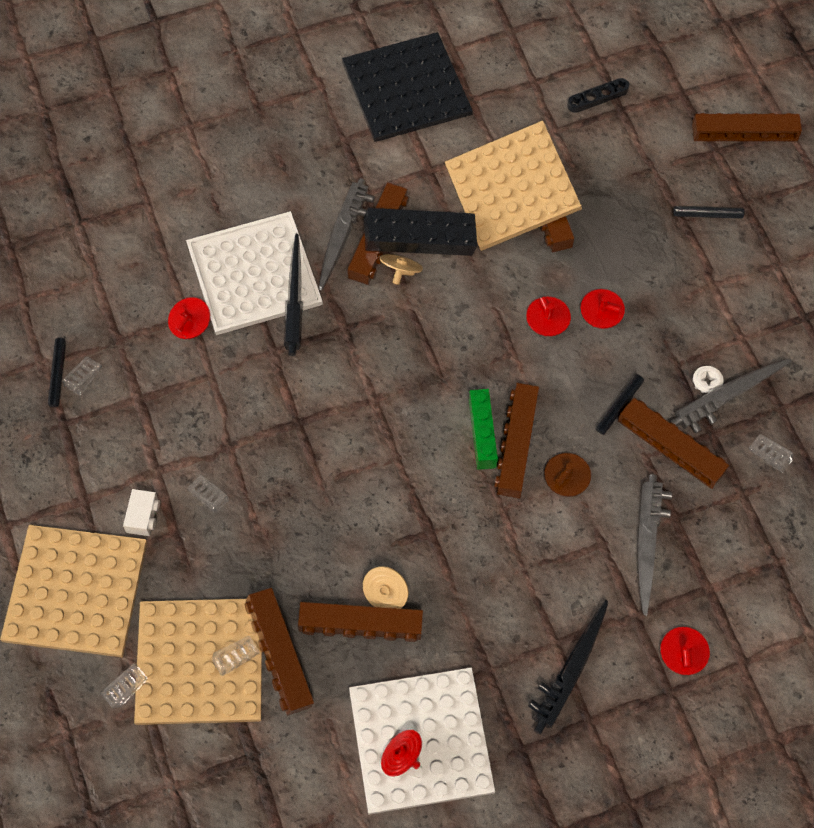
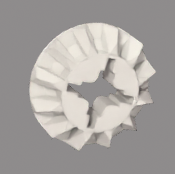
M711 366L698 368L693 375L695 389L698 388L701 393H709L722 386L723 376L721 372ZM706 375H707V377H708L709 380H712V381L710 382V385H709V386H708L707 382L704 381L705 378H706Z

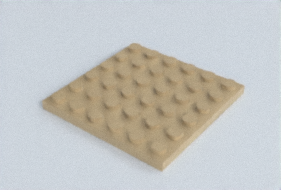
M543 121L445 161L465 213H475L477 243L481 251L582 209Z
M29 525L0 640L5 643L123 657L147 540Z
M246 599L140 602L135 725L261 721L262 652L258 645L259 636L252 629L251 622L253 620L251 614H247L244 603Z

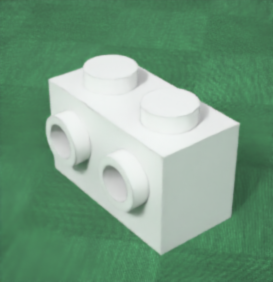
M132 489L123 524L126 533L150 536L151 530H154L156 525L155 512H158L160 508V500H158L156 492Z

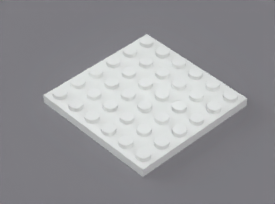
M291 211L186 240L205 303L210 310V318L216 335L285 316V302L288 301L289 272L294 237L296 233L299 235ZM299 236L301 301H303V310L323 305V301Z
M472 668L349 687L368 815L495 793ZM406 730H415L422 738V749L417 759L420 762V767L418 769L411 767L405 773L395 777L386 775L381 768V759L387 745L399 733Z

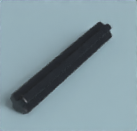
M674 206L673 215L680 217L742 219L745 214L744 208Z
M56 338L54 342L48 396L49 407L59 406L66 345L64 338Z
M636 374L598 424L596 428L598 433L604 435L642 385L644 381L642 376Z

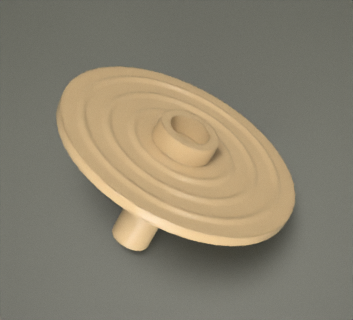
M385 254L380 257V261L383 264L396 269L392 283L397 285L400 284L402 275L413 276L414 273H420L423 270L419 263L402 256Z
M385 566L375 567L364 578L363 591L372 606L401 609L406 604L409 595L408 586L405 579L396 570Z

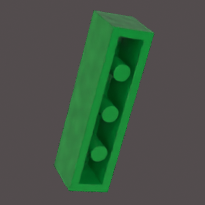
M489 389L470 390L469 407L477 470L494 469L497 467L498 457Z

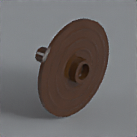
M562 453L549 460L545 467L544 477L548 487L553 492L561 496L573 497L587 489L591 481V470L587 462L580 456L572 453Z

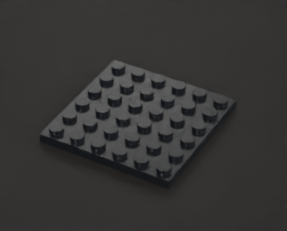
M438 32L342 58L343 66L374 142L473 114V110Z

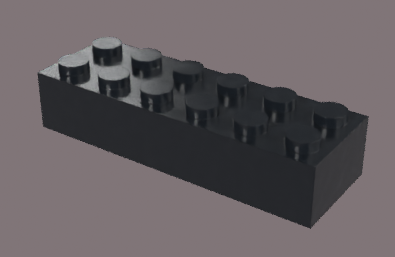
M368 208L364 216L365 251L472 256L477 248L475 213Z

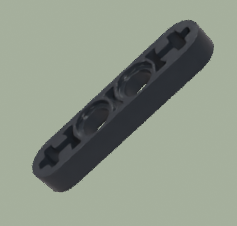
M619 78L572 95L568 99V110L577 113L624 96L628 93L629 82L624 78ZM608 90L611 94L604 95L602 91ZM593 96L595 100L589 101L586 97Z

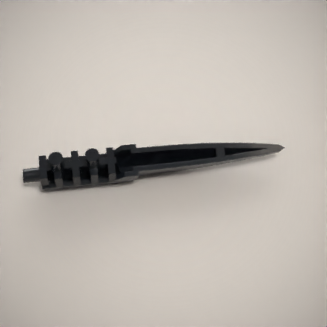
M297 233L294 237L291 255L288 301L285 302L284 346L288 350L289 356H295L296 350H299L301 346L303 301H301V254L299 235Z
M607 600L603 602L584 630L556 679L550 683L551 686L549 687L543 682L539 684L537 689L546 694L540 701L541 704L534 700L529 702L528 707L536 712L532 719L537 722L534 732L541 735L545 727L552 728L578 681L601 628L608 606Z

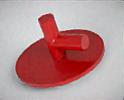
M597 289L586 294L580 307L584 320L593 327L601 329L616 326L621 322L625 313L622 299L616 293L606 289Z
M185 298L176 303L171 309L168 317L169 329L180 339L196 338L208 327L210 310L207 304L199 298Z
M541 297L529 305L526 318L530 328L536 333L543 336H556L568 328L571 314L567 305L560 299Z
M689 627L674 628L664 636L661 642V657L666 666L677 674H696L708 663L710 657L708 642L695 629Z
M415 730L403 731L395 736L387 745L381 759V768L386 775L395 777L405 773L411 767L414 769L420 767V762L417 759L422 749V738Z

